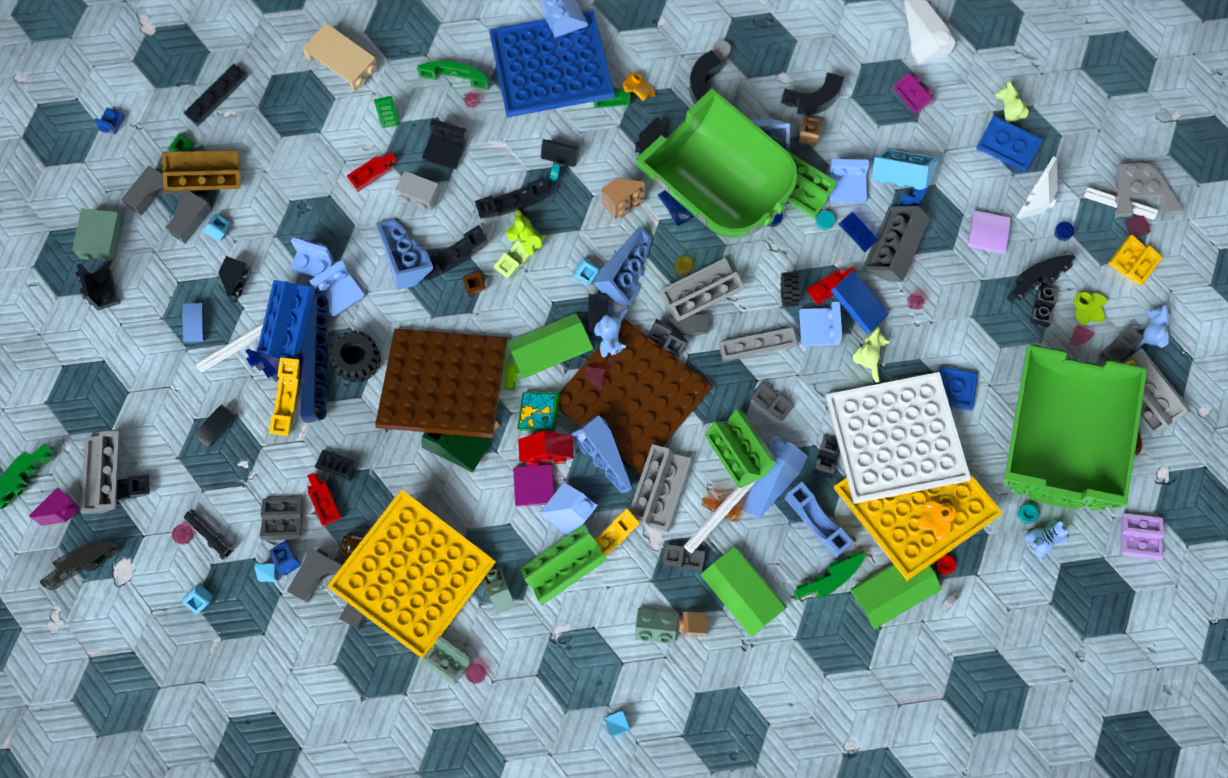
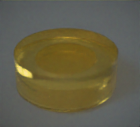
M681 256L675 260L674 270L678 275L686 276L691 273L693 262L690 258Z

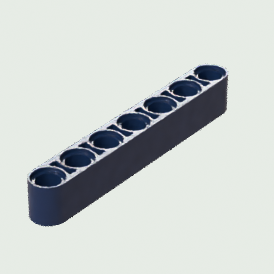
M317 294L313 297L302 343L300 415L305 423L323 420L327 414L329 302L324 294Z

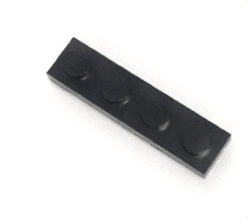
M233 63L183 112L185 117L196 126H199L248 78L247 73Z

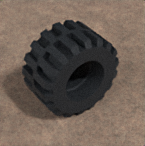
M352 330L351 334L348 331L344 332L343 337L339 335L337 337L338 341H333V348H330L329 351L331 354L329 356L331 364L337 374L347 381L349 379L353 383H355V380L363 382V378H366V380L370 379V374L374 376L376 373L375 368L379 369L380 365L378 362L381 361L380 352L374 340L368 334L365 336L362 331L357 334L356 330ZM354 349L365 351V356L361 362L357 364L345 363V358L350 351Z

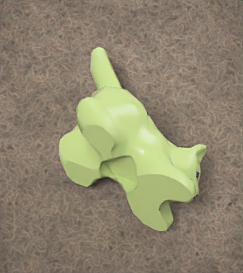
M1008 81L1007 86H1003L995 96L1004 101V121L1010 123L1026 118L1029 110L1024 102L1019 99V93L1015 86Z
M878 326L871 333L866 334L864 345L853 353L855 363L872 370V377L876 383L880 381L877 366L880 358V347L890 343L880 332Z

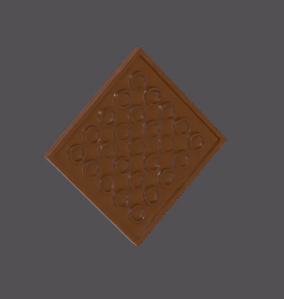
M623 318L618 338L621 344L626 345V348H623V351L616 355H611L608 352V355L603 358L599 346L559 392L558 410L579 427L598 415L604 418L608 423V428L611 430L621 460L641 475L652 444L664 447L711 391L713 386Z
M394 328L375 422L376 428L493 438L508 342L507 337Z

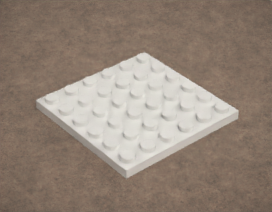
M940 372L826 394L853 504L970 481L971 477Z

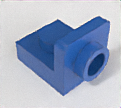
M107 107L101 119L95 118L94 122L101 132L106 134L110 132L116 135L125 115Z
M928 187L923 190L915 189L912 196L904 194L900 204L903 206H919Z

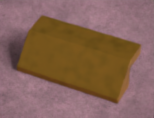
M238 150L161 152L164 191L241 189Z

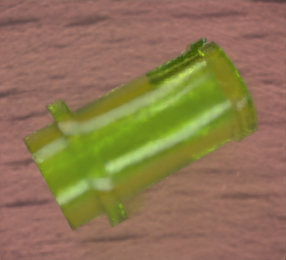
M506 366V369H504L505 380L503 389L515 390L516 376L519 374L518 367Z

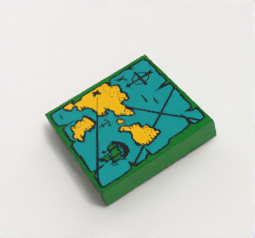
M523 392L517 429L519 431L555 432L560 394Z

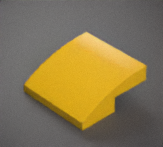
M1129 235L1109 260L1108 264L1123 276L1141 286L1163 257L1150 245L1145 247L1137 238Z

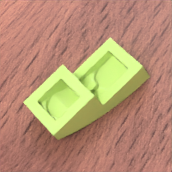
M517 241L507 254H503L493 268L509 279L529 259L530 255L525 252L523 244Z

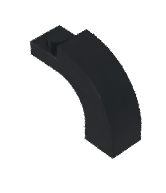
M712 50L703 54L695 62L691 70L689 93L693 104L697 103L708 92L705 85L706 82L721 72L722 63Z
M827 73L823 86L814 93L806 94L784 89L781 103L788 107H798L797 114L799 115L821 113L831 107L837 100L844 77Z

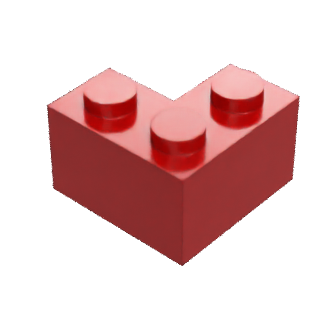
M541 431L518 439L519 462L527 463L528 466H537L539 462L555 461V464H565L567 460L574 458L572 435Z

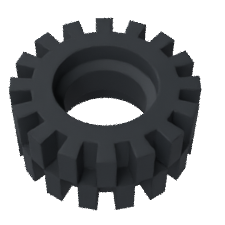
M783 272L780 279L782 306H799L800 283L798 272Z

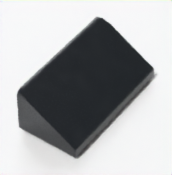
M543 139L540 156L544 160L575 167L579 152L578 147Z

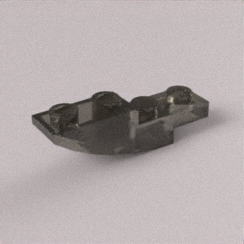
M103 541L72 550L52 562L56 569L39 582L43 588L50 591L62 586L63 581L67 578L77 575L80 572L79 569L87 572L96 570L105 559L115 556L121 546L114 541Z

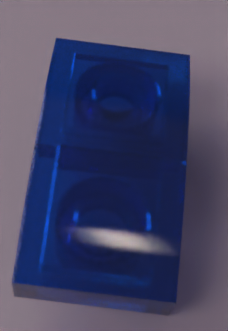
M663 191L658 194L659 200L668 210L670 217L677 226L693 218V214L669 193Z
M850 212L838 223L842 230L863 252H866L878 241L877 237L853 212Z
M251 349L245 350L248 354L246 360L252 368L255 366L259 371L263 370L268 379L272 377L275 382L279 380L277 370L267 359Z

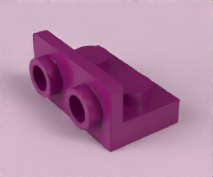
M908 73L892 88L917 115L929 103H934L932 99L934 95L928 88L924 90L920 84L923 82L916 74L912 76Z

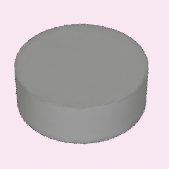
M720 40L713 45L712 51L718 59H726L730 55L731 47L728 42Z
M951 593L942 603L941 609L947 612L959 597L955 593Z

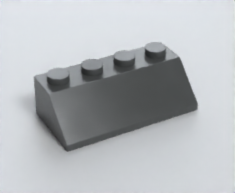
M889 206L862 270L889 282H903L930 220L926 213L919 206Z

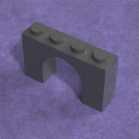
M149 165L121 199L128 208L142 216L151 203L159 196L165 194L178 196L180 198V208L165 228L170 235L186 244L212 211L208 204L209 201L202 195L199 197L195 195L193 190L164 191L163 171L158 167L154 169Z
M311 549L287 592L308 603L319 583L326 577L335 575L344 562L338 558L334 560L328 558L329 554L321 549H318L317 552ZM347 603L339 617L341 621L358 630L361 629L367 618L349 603Z

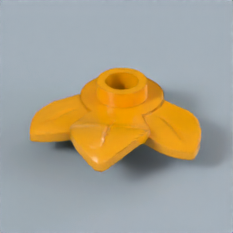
M630 72L627 75V79L623 82L625 92L634 91L642 101L648 95L655 96L653 87L645 82L640 74Z
M935 501L923 504L921 507L925 514L921 516L918 527L925 530L933 529L937 540L944 538L951 531V522L956 517V510L950 504L940 505ZM943 511H949L947 516H942Z

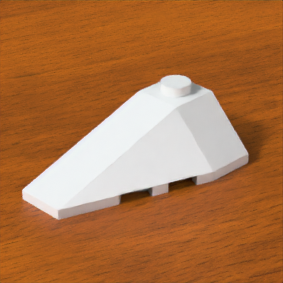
M904 0L909 26L908 33L911 40V52L918 65L950 54L955 41L947 26L926 0Z
M1052 157L1033 186L1017 218L1021 219L1045 213L1048 207L1052 208L1057 198L1054 196L1058 191L1056 157Z

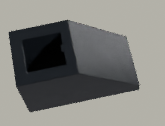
M226 256L218 273L228 297L232 302L236 303L243 293L245 282L251 276V269L247 263Z

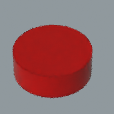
M944 555L935 562V568L938 573L949 575L956 569V561L952 556Z

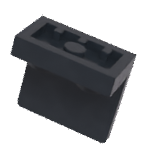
M431 119L429 124L431 135L422 159L456 170L468 141L466 128Z
M81 263L77 264L78 271H76V276L82 284L80 293L90 306L92 305L97 310H102L120 304L113 275L109 268L90 273Z

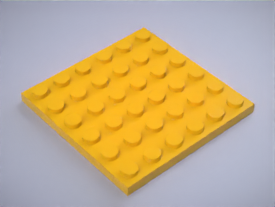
M971 474L970 481L853 504L847 478L834 486V490L906 581L1003 514L1001 509ZM929 501H935L940 505L950 504L956 510V517L951 522V531L940 540L935 538L933 529L925 530L918 527L921 516L925 514L921 506ZM948 510L942 512V516L949 514Z
M401 489L326 587L423 659L496 561Z

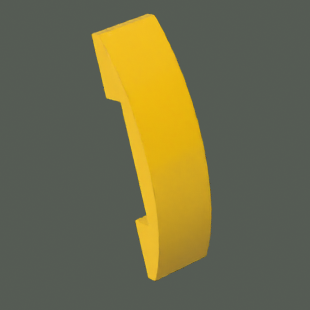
M280 358L277 375L279 377L274 415H271L269 434L289 436L298 396L300 360Z
M628 509L620 514L607 529L595 538L605 556L609 555L640 523Z

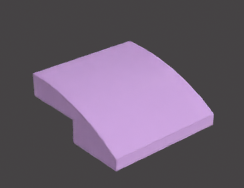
M974 210L968 236V246L1005 254L1011 218Z
M1123 513L1121 520V555L1161 560L1163 558V518Z

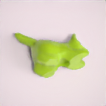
M520 210L516 211L514 224L506 230L508 240L511 242L519 240L523 244L525 252L530 256L534 255V248H542L544 238L546 237L536 233L530 220L523 216Z

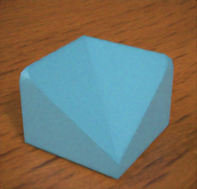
M215 213L205 226L203 232L216 241H220L231 223Z
M582 257L573 270V274L576 278L590 285L600 269L596 264Z
M274 563L255 564L258 581L278 582L279 572Z
M198 583L186 593L182 603L197 615L210 603L213 595Z
M623 710L604 718L611 738L630 731Z

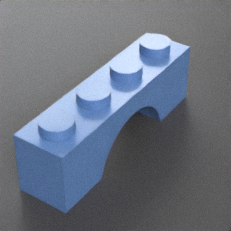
M803 482L786 494L784 499L835 559L853 545L854 542L845 531L835 525L824 514L815 496Z

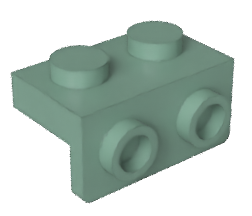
M638 608L635 639L674 644L678 612Z
M439 636L435 645L423 657L422 662L455 685L468 669L471 658L464 651L454 647L448 639Z

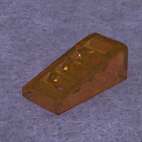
M704 497L702 498L701 505L715 512L724 501ZM736 504L724 518L737 524L741 506Z

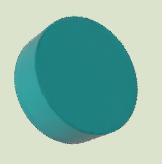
M553 162L549 180H557L560 163Z
M821 211L816 218V225L822 230L831 229L835 222V217L830 211Z
M1024 504L1018 509L1017 515L1022 523L1031 524L1038 519L1039 512L1033 504Z

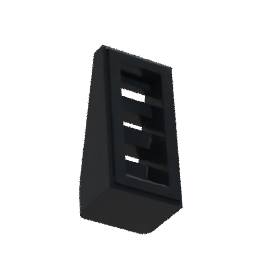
M322 450L315 468L351 482L358 463L352 459ZM325 456H328L326 465L322 466ZM332 459H335L332 468H329ZM340 461L342 463L340 465L339 470L337 471L335 469ZM345 464H348L345 473H343L342 471L345 467Z

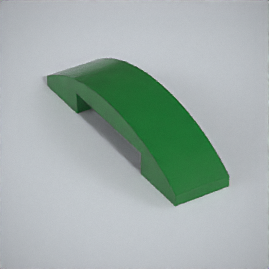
M432 61L417 66L419 77L437 80L438 74L468 79L470 80L471 87L489 90L488 78L470 66L451 61Z

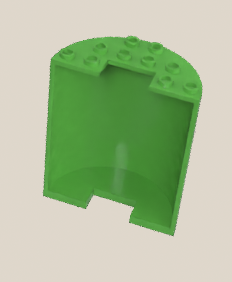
M1037 344L1027 345L1004 485L1011 486L1010 490L1018 495L1028 494V499L1058 507L1079 510V508L1088 506L1089 510L1104 511L1105 508L1112 506V509L1127 506L1147 369L1141 368L1137 364H1121L1117 360L1106 361L1100 367L1092 362L1080 363L1075 359L1066 358L1067 353L1057 348L1046 349Z

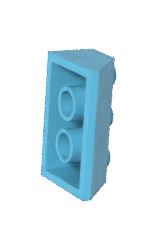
M886 149L874 158L872 179H876L880 183L893 182L897 186L909 185L913 186L914 189L923 190L932 183L940 158Z

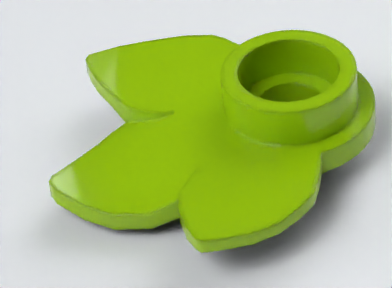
M1077 293L1073 299L1076 307V319L1083 326H1086L1089 320L1104 322L1105 315L1101 307L1108 300L1098 293ZM1080 299L1084 300L1085 304H1082Z

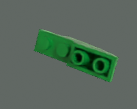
M44 444L32 455L24 451L11 463L0 478V509L6 508L12 499L26 491V488L30 485L26 479L35 475L42 465L49 463L53 456L57 454L53 448Z
M858 552L847 556L848 560L843 562L840 559L830 563V567L826 570L828 577L824 574L815 578L814 583L808 585L805 582L796 586L797 590L793 593L796 601L813 593L817 600L837 590L861 566L866 557L865 553L859 555Z

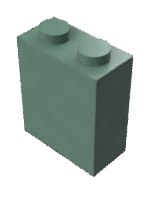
M81 209L72 250L80 259L89 260L90 258H96L103 262L115 260L124 219L118 212Z

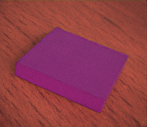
M552 465L513 467L515 506L546 505L554 495Z

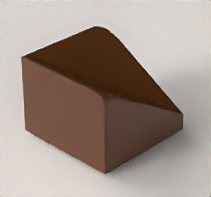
M481 272L462 277L468 297H472L486 289Z

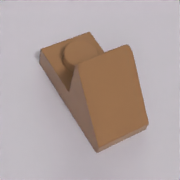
M804 115L798 143L816 146L822 119Z

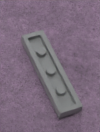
M791 327L722 341L718 345L722 361L726 362L797 347L794 329Z

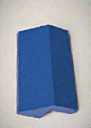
M273 281L256 354L278 359L289 358L299 360L315 288L295 285L287 281Z

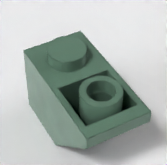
M501 567L490 570L483 579L496 614L515 608Z

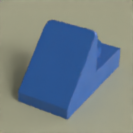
M286 540L269 550L274 565L280 574L287 575L301 566Z

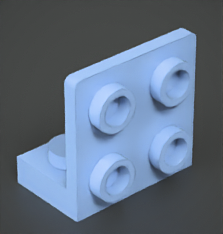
M831 159L829 177L838 183L829 197L830 202L865 203L867 201L866 173L869 168V160Z
M292 238L291 242L297 253L290 267L291 271L314 278L333 266L334 260L325 245L321 243L312 244L304 238Z
M342 261L334 264L309 281L317 294H324L327 297L329 311L333 317L365 297Z
M832 302L830 308L799 310L802 346L840 344L842 340L840 302Z

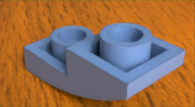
M183 303V342L204 341L203 303Z

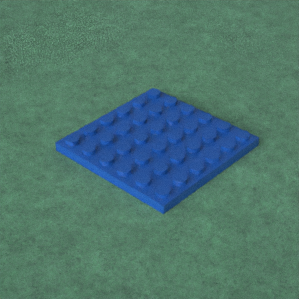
M594 10L582 12L588 23L587 27L558 37H554L546 19L489 29L507 118L615 98Z

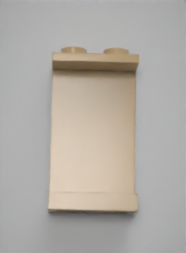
M327 23L302 48L309 60L312 61L315 58L349 82L354 92L365 84L366 79L373 75L378 67L374 56Z

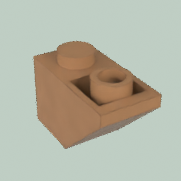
M683 612L682 617L678 620L679 632H683V637L707 636V614Z

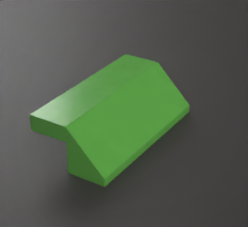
M787 151L797 169L796 185L787 202L815 219L825 206L838 182Z
M576 313L507 342V346L523 379L593 350L586 331Z
M736 409L726 423L714 421L705 434V437L738 488H743L766 477L777 462L742 410Z
M584 523L524 565L520 570L524 580L534 590L538 602L544 605L601 565L607 558Z
M737 546L730 549L701 574V577L751 637L787 608Z
M894 564L850 588L857 605L865 611L869 623L874 629L942 590L936 574L930 566L906 581Z

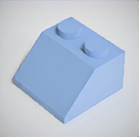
M541 0L542 13L554 37L588 26L576 0Z

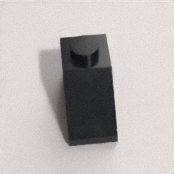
M656 117L639 134L638 142H635V153L641 155L661 136L660 117Z

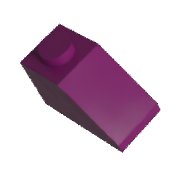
M57 487L29 517L41 526L65 523L81 507L67 493Z

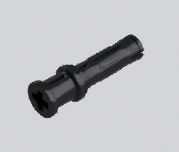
M193 509L184 515V519L208 541V546L213 548L222 560L232 554L235 547L232 544L229 545L223 539L224 536L221 533H216Z

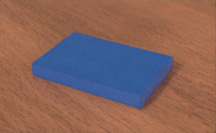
M993 115L976 149L1026 173L1043 139Z
M854 270L831 290L867 335L889 315L888 311Z

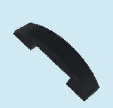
M545 178L527 183V187L495 198L491 195L476 200L475 204L480 219L516 212L550 196V192Z
M480 225L463 234V239L436 256H429L433 269L424 279L427 281L442 275L478 252L488 242Z

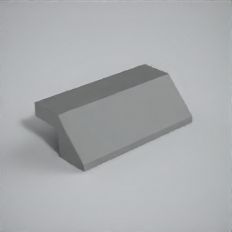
M726 258L658 292L666 308L679 322L745 289L737 272H732Z
M1140 349L1121 362V364L1134 360L1141 368L1147 369L1140 420L1153 436L1189 412L1190 409L1146 352Z
M119 431L99 432V436L85 437L80 511L82 514H99L116 509Z
M652 444L629 510L639 523L649 528L669 533L693 462L692 458L673 454L669 448Z

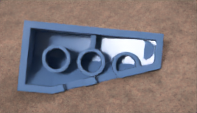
M395 219L376 222L397 290L416 286L433 269L428 253L424 249L422 250L417 245V242L407 235L406 230Z
M642 226L635 230L602 267L593 282L603 295H607L609 298L625 306L632 304L639 291V277L643 276V262L647 259L652 238Z
M599 415L593 417L569 434L573 436V442L584 455L588 453L594 460L593 464L606 471L605 476L621 493L629 492L632 489L611 430L608 428V423L604 418Z
M776 436L773 437L768 449L777 462L766 477L757 480L752 486L742 508V511L758 518L769 509L776 499L800 475L808 457L792 443Z

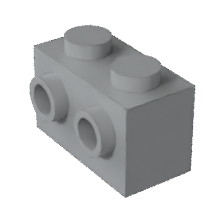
M404 171L395 191L402 202H411L420 209L427 208L432 210L440 193V188L435 182Z

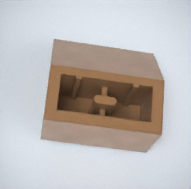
M616 178L602 188V204L615 220L618 217L622 218L627 215L634 206H640L645 199V184L643 181Z

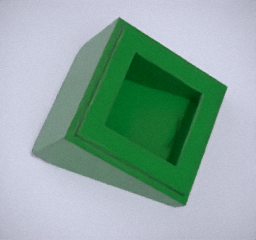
M178 133L167 149L171 152L190 151L194 143Z

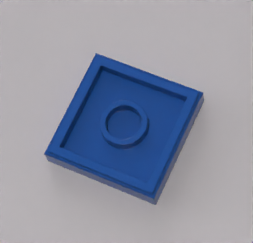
M940 366L938 372H940L949 406L972 411L978 373Z

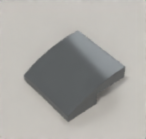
M302 497L262 499L260 515L262 518L261 540L301 539Z

